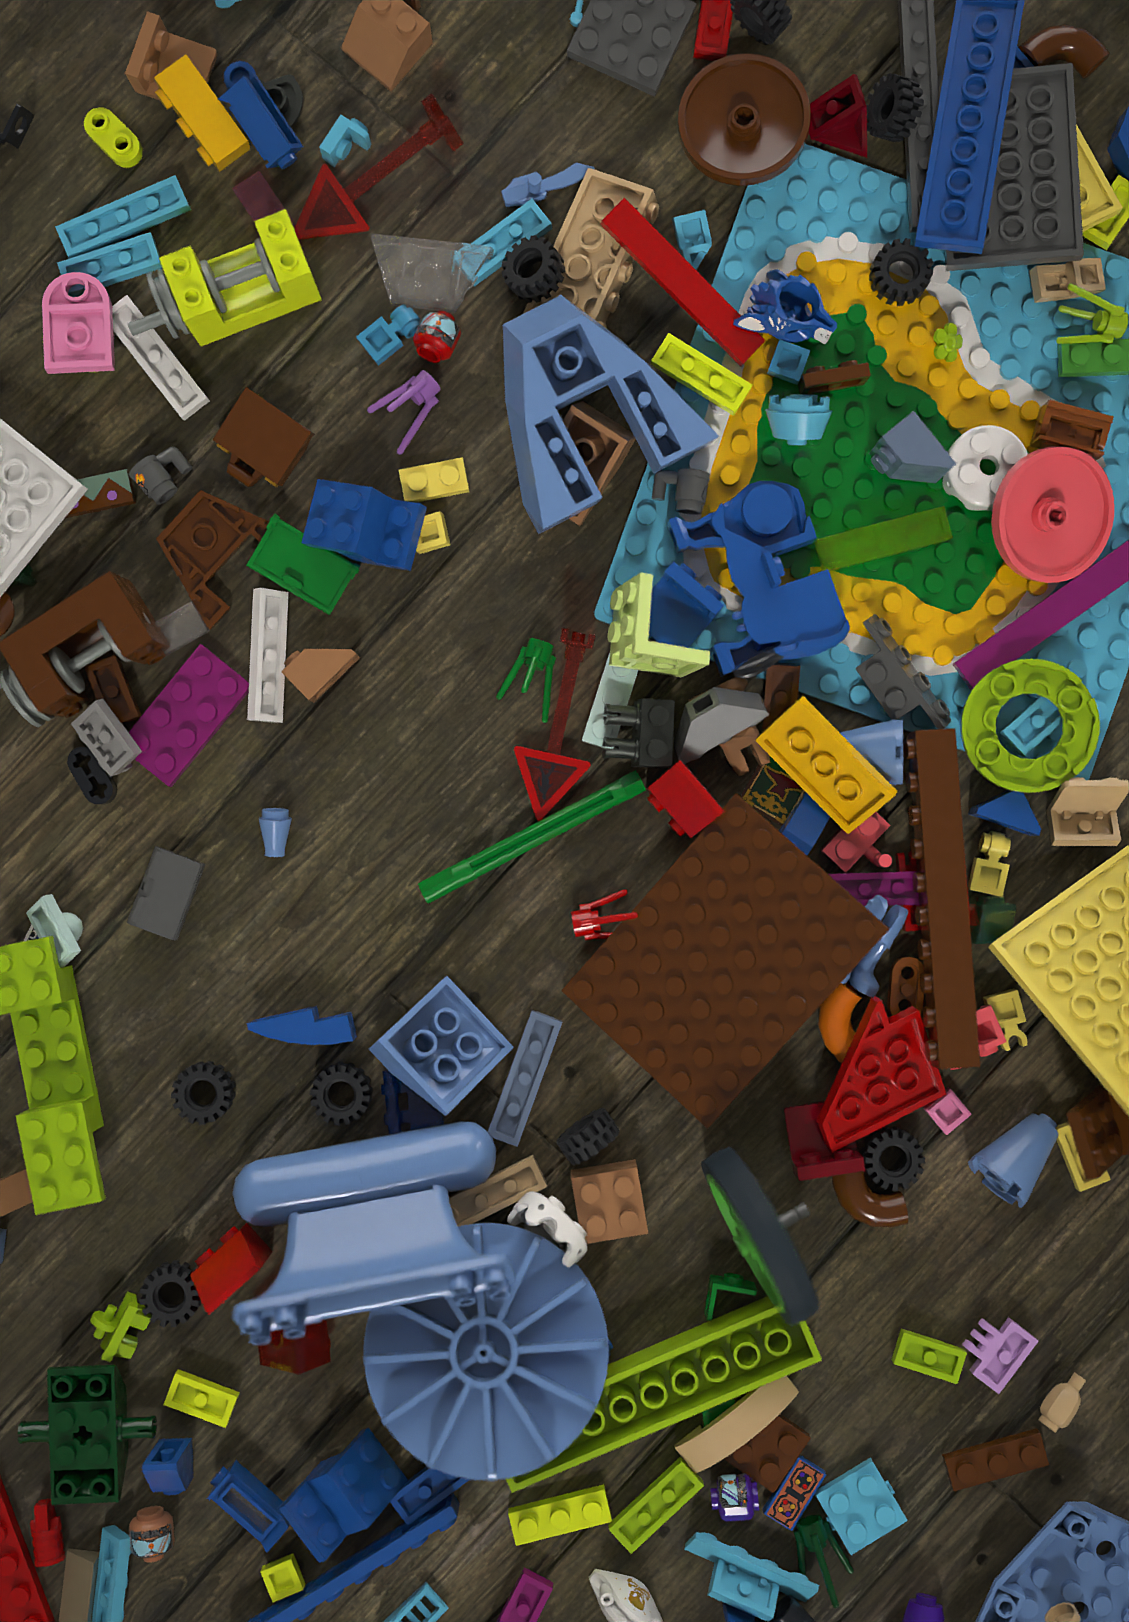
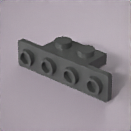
M874 614L865 620L863 625L881 650L855 668L891 720H897L918 705H921L936 728L944 729L951 722L949 708L944 701L936 699L930 690L931 684L928 678L922 672H917L911 664L912 657L903 645H898L892 637L893 631L884 618L879 619Z

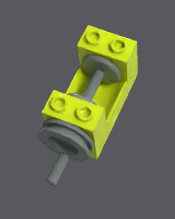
M286 209L254 221L260 238L256 239L254 243L208 261L205 259L199 261L191 246L160 257L159 260L162 268L158 269L159 277H155L152 272L146 274L159 311L127 323L132 336L166 324L174 339L180 337L178 330L182 329L185 335L190 334L191 331L200 346H204L321 301V296Z

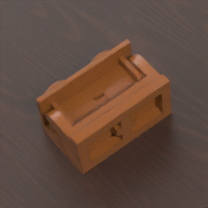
M1049 399L1039 409L1030 446L1039 449L1047 447L1074 448L1088 454L1096 461L1105 453L1103 449L1106 445L1114 416Z

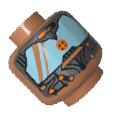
M149 1506L137 1511L136 1516L129 1523L130 1549L134 1556L143 1558L144 1562H156L161 1560L164 1554L173 1547L175 1542L173 1518L163 1507Z

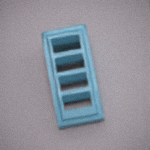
M425 1582L383 1622H402L401 1619L405 1615L411 1622H421L411 1611L414 1606L426 1617L422 1622H436L449 1607L433 1588ZM424 1595L436 1607L434 1611L430 1612L420 1601Z

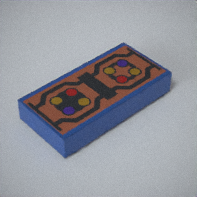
M799 1455L776 1491L772 1492L762 1509L763 1513L792 1531L826 1477L825 1470Z

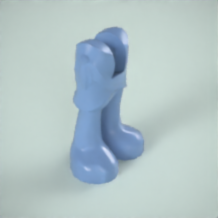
M876 895L868 901L865 907L878 919L882 920L887 911L888 901L884 897ZM894 905L890 908L883 920V923L890 928L889 931L841 982L842 984L849 982L859 992L870 997H874L877 994L879 984L873 975L875 966L886 949L890 950L894 939L903 927L908 915L906 908L899 905Z

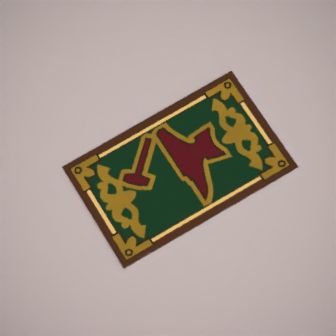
M770 756V763L763 766L758 765L740 797L758 813L782 826L805 791Z

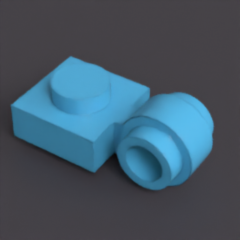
M405 305L397 307L390 315L392 323L388 325L381 316L356 336L359 343L378 366L404 346L398 335L405 336L407 339L414 336L420 318L411 307L407 308Z

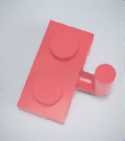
M875 812L850 834H847L840 828L820 851L843 873H846L862 855L877 867H889L892 864L891 856L881 854L873 844L891 825Z

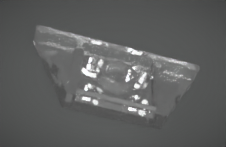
M373 233L371 235L389 302L394 306L405 305L408 308L455 313L463 302L465 293L472 288L478 279L476 274L486 259L490 260L494 253V249L487 245Z

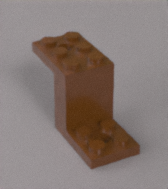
M1101 1083L1066 1113L1085 1179L1099 1178L1122 1155H1129V1115Z

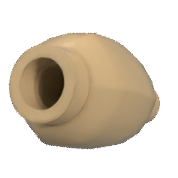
M1074 1372L1068 1383L1056 1385L1040 1406L1042 1415L1038 1420L1055 1433L1059 1428L1067 1427L1079 1409L1081 1403L1079 1391L1086 1380Z

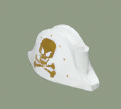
M594 1569L588 1577L601 1610L609 1622H663L649 1590L638 1579L599 1569Z

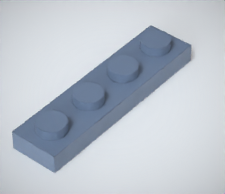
M531 1010L488 1129V1133L492 1138L518 1147L563 1023L562 1020Z

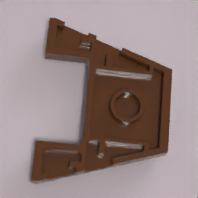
M200 490L156 540L187 590L205 625L212 630L231 607L208 588L207 583L250 536H254L260 542L267 531L266 527L269 521Z

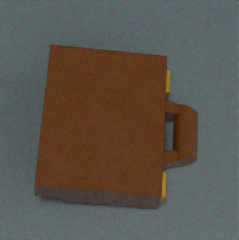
M246 387L214 436L213 441L218 443L216 446L226 453H232L227 466V473L245 486L251 487L265 476L266 481L278 487V485H284L315 434ZM240 459L255 469L253 475L238 465Z

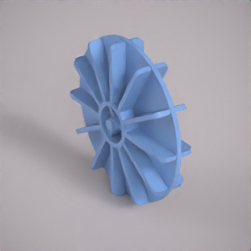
M475 1223L462 1225L458 1228L464 1239L478 1253L488 1256L504 1255L510 1259L516 1278L515 1282L509 1285L511 1295L505 1299L494 1300L490 1298L489 1290L477 1292L476 1302L468 1306L456 1305L455 1297L445 1299L439 1297L370 1310L364 1338L363 1364L365 1365L369 1392L381 1417V1422L384 1426L386 1425L391 1434L406 1450L427 1464L426 1466L431 1469L435 1468L460 1478L495 1481L525 1474L541 1467L558 1456L579 1436L596 1409L603 1391L608 1365V1335L604 1314L596 1292L576 1263L571 1267H567L562 1263L565 1254L563 1250L544 1237L520 1227L499 1223Z

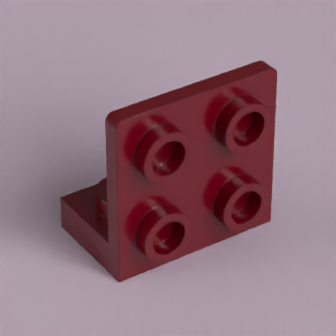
M825 1101L785 1107L783 1110L793 1173L799 1181L865 1171L864 1158L857 1151L856 1141L833 1153L826 1147L817 1122Z

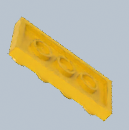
M803 695L755 740L847 834H850L897 793V790Z

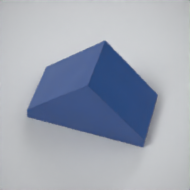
M1007 790L971 807L968 813L969 815L1029 836H1039L1041 832L1040 825L1024 793Z

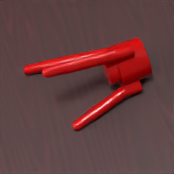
M623 889L591 903L580 904V910L571 912L575 937L584 936L585 941L607 939L613 932H597V930H601V924L637 918V912L599 917L598 910L592 911L626 896L628 891Z

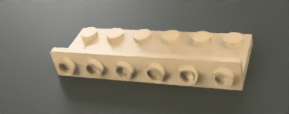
M588 168L553 245L564 260L565 273H561L564 280L562 283H557L559 289L556 292L552 290L550 292L551 297L548 299L543 296L541 297V302L538 303L532 299V302L527 304L524 313L562 295L606 328V321L610 312L613 313L618 306L619 291L623 283H627L631 277L634 259L600 223L625 197L650 224H653L659 212V204L657 203L654 190Z

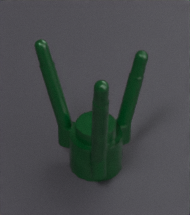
M820 1515L806 1516L797 1522V1529L793 1530L797 1543L799 1573L806 1576L804 1546H806L808 1551L815 1552L832 1606L838 1608V1599L822 1551L827 1546V1539L847 1572L852 1574L854 1570L834 1537L829 1522L822 1520Z

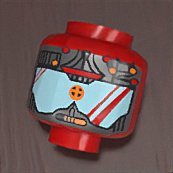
M446 311L429 312L423 315L413 336V342L419 356L429 362L438 363L451 357L461 336V331L455 322V318Z

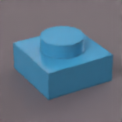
M779 339L767 374L798 385L811 350Z

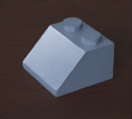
M914 411L884 434L869 452L872 456L871 462L876 470L881 474L886 473L891 479L937 483L956 465V462Z

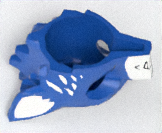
M778 269L767 272L766 277L770 280L768 284L761 282L759 285L754 284L751 286L750 289L753 294L750 296V301L754 305L748 307L747 313L733 322V325L742 329L767 333L789 343H798L812 337L823 344L827 343L838 325L824 309L820 293L814 283H809L801 275H790L788 277ZM807 303L811 304L812 313L810 312Z

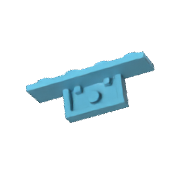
M696 1532L685 1544L684 1550L714 1562L708 1596L767 1622L774 1618L778 1591L792 1595L803 1602H806L818 1592L819 1585L808 1581L805 1575L785 1571L771 1560L753 1557L739 1546H728L721 1543L712 1534Z

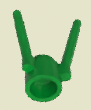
M529 638L527 647L522 646L519 657L503 682L496 698L498 700L502 699L523 663L528 669L521 688L522 693L528 691L535 670L543 671L544 666H546L542 722H548L552 674L556 657L552 655L554 646L539 639Z

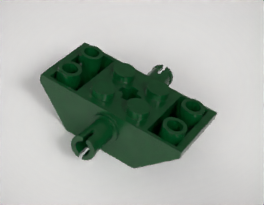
M116 1365L49 1367L47 1369L49 1420L21 1421L18 1427V1434H23V1436L18 1437V1442L20 1444L48 1442L50 1448L51 1505L119 1502L128 1458V1439H154L157 1432V1425H153V1423L157 1422L156 1416L127 1417L126 1385Z

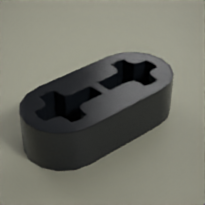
M88 747L73 749L68 756L67 764L86 799L93 804L99 805L111 803L117 795V786L112 776L110 777L99 765L97 758ZM81 754L83 756H91L92 760L88 762V766L92 773H89L84 767H78L77 764L81 762ZM94 778L99 784L107 785L108 788L104 790V798L94 795V791L97 790Z

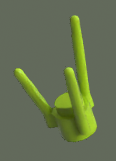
M1068 284L1067 288L1070 291L1104 308V310L1092 313L1067 306H1059V312L1092 320V328L1098 334L1058 337L1056 343L1103 342L1112 344L1114 338L1119 339L1124 335L1129 320L1128 313L1124 312V307L1113 305L1075 284Z

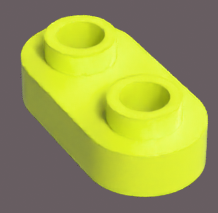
M98 107L87 113L84 119L85 131L105 154L120 167L129 168L139 163L143 155L141 143L110 110ZM105 120L101 127H96L98 121ZM121 143H128L125 149H118Z

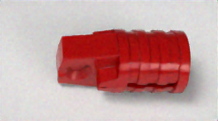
M51 1498L41 1499L34 1506L35 1520L30 1521L31 1537H33L34 1564L36 1567H47L62 1562L66 1555L62 1540L61 1516H56L55 1507L51 1505Z

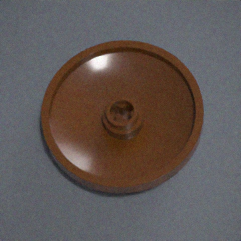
M758 54L726 56L704 67L695 75L685 89L678 111L680 142L692 164L713 180L736 186L763 183L783 173L802 152L810 126V103L806 90L798 77L777 60Z

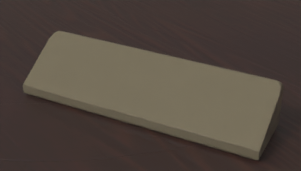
M68 1548L59 1622H92L100 1552Z

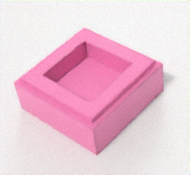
M950 1088L945 1089L946 1095L927 1104L923 1108L945 1135H948L972 1115Z

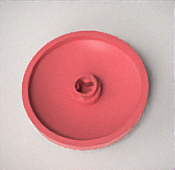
M1068 447L1042 448L1029 453L1013 465L998 488L992 510L994 541L1000 556L1009 568L1026 579L1045 583L1067 581L1087 570L1102 553L1113 526L1114 497L1109 479L1102 467L1091 456L1080 450Z

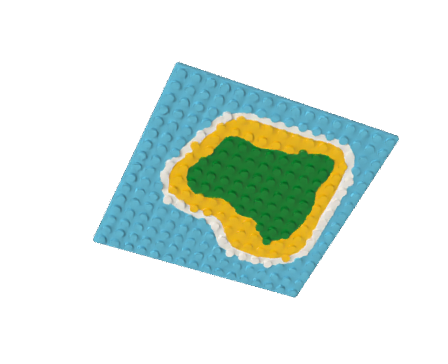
M805 144L798 158L783 173L763 183L747 186L712 287L742 316L747 313L748 307L754 305L750 301V296L753 294L750 289L751 286L754 284L759 285L761 282L768 284L770 281L766 277L768 271L778 269L788 277L790 275L803 276L809 283L815 284L820 293L824 309L838 325L826 344L812 337L798 343H791L811 350L802 374H806L805 371L813 367L825 366V369L828 370L838 368L840 363L857 360L858 364L869 363L871 376L865 385L812 394L818 395L817 402H820V398L824 396L830 397L829 410H832L823 436L821 439L807 440V445H788L787 439L773 437L765 410L769 408L770 395H779V401H781V398H786L790 394H800L798 385L767 374L779 339L767 333H759L766 341L740 367L698 324L690 346L748 381L753 386L735 416L677 381L674 391L719 435L710 445L662 469L669 471L697 469L710 473L706 502L702 507V514L690 515L675 511L677 484L666 485L664 501L653 500L652 491L655 474L649 464H647L595 608L594 617L601 622L611 624L613 622V610L610 607V600L615 588L641 572L653 575V589L673 561L679 566L683 563L697 575L695 580L704 588L707 585L711 586L722 596L720 602L724 604V607L689 647L709 651L710 661L715 662L711 652L713 645L720 642H740L748 636L747 631L737 632L736 630L738 625L744 623L743 618L738 620L732 618L734 612L742 610L744 598L731 581L726 549L703 548L698 551L687 549L677 554L667 527L668 520L678 517L685 522H695L709 513L715 512L721 503L724 504L731 500L748 484L757 481H776L789 484L799 489L804 502L806 517L810 516L817 538L810 545L778 556L785 573L784 576L780 577L781 584L779 586L828 569L846 619H848L850 630L846 638L833 648L812 656L780 660L778 663L800 664L798 692L881 722L890 721L891 718L855 669L881 650L863 625L865 620L876 614L879 619L884 618L893 631L892 637L897 644L903 645L912 657L911 664L916 671L922 672L928 678L931 684L930 690L936 699L944 701L949 708L951 722L944 729L955 728L957 749L965 752L961 739V716L964 704L971 690L952 664L1072 579L1058 583H1045L1029 580L1018 575L1009 568L997 550L992 532V511L967 509L957 497L948 495L945 492L943 477L937 483L891 479L886 473L881 474L876 470L871 462L872 456L869 452L884 434L913 411L946 451L966 431L978 426L994 425L1014 433L1021 440L1028 454L1039 450V448L1031 447L1030 443L1039 409L1049 399L1114 416L1107 442L1103 449L1105 453L1096 460L1106 473L1111 484L1114 497V520L1107 544L1093 563L1095 564L1129 540V375L1058 377V343H1056V339L1058 337L1098 334L1092 328V320L1059 312V306H1067L1092 313L1104 310V308L1083 297L1034 303L1029 270L1036 265L1066 264L1067 262L946 271L945 250L926 248L929 251L926 258H932L933 265L930 269L934 270L930 278L931 281L919 298L916 297L913 303L908 304L905 301L903 306H897V301H893L892 305L886 304L888 299L886 297H883L881 300L876 296L879 291H872L871 285L873 281H869V274L871 272V265L879 250H882L883 246L888 242L891 245L895 239H900V243H903L904 239L908 238L911 239L910 245L914 246L917 233H909L907 180ZM1083 243V258H1101L1106 290L1094 295L1113 305L1124 307V312H1127L1129 317V259ZM919 247V250H920L921 252L925 249V248ZM897 261L889 266V275L893 281L905 284L912 280L913 271L907 263ZM807 303V306L810 312L812 313V306L811 304ZM1129 320L1124 335L1119 339H1129ZM947 323H954L957 327V334H960L963 339L962 347L956 349L957 358L953 362L937 359L934 355V348L937 346L933 338L934 333L937 329H944ZM982 459L980 461V470L986 475H994L996 471L994 462L990 459ZM1129 581L1017 659L1047 660L1069 669L1082 680L1092 698L1095 699L1100 718L1098 743L1088 764L1073 778L1090 779L1129 668ZM766 670L755 677L766 680ZM1021 694L1009 699L1001 707L996 718V734L1001 745L1010 754L1022 759H1037L1047 755L1057 746L1062 735L1061 723L1027 755L1021 757L1000 734L1007 725L1040 697L1037 694ZM918 705L897 719L903 720V730L909 732L937 729L921 705Z

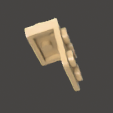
M1076 777L1063 782L1046 810L1051 846H1117L1121 841L1116 810L1129 793V781L1119 780L1114 777L1102 780H1086Z

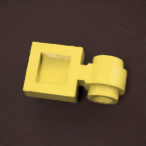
M990 831L989 833L982 834L979 842V852L984 853L986 860L974 857L968 890L1003 897L1010 865L999 863L998 861L1001 856L1007 857L1011 845V839L1005 837L1004 833Z

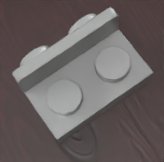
M104 699L94 701L71 723L81 741L88 746L97 758L99 765L110 777L128 771L132 767L131 762L142 753V750Z

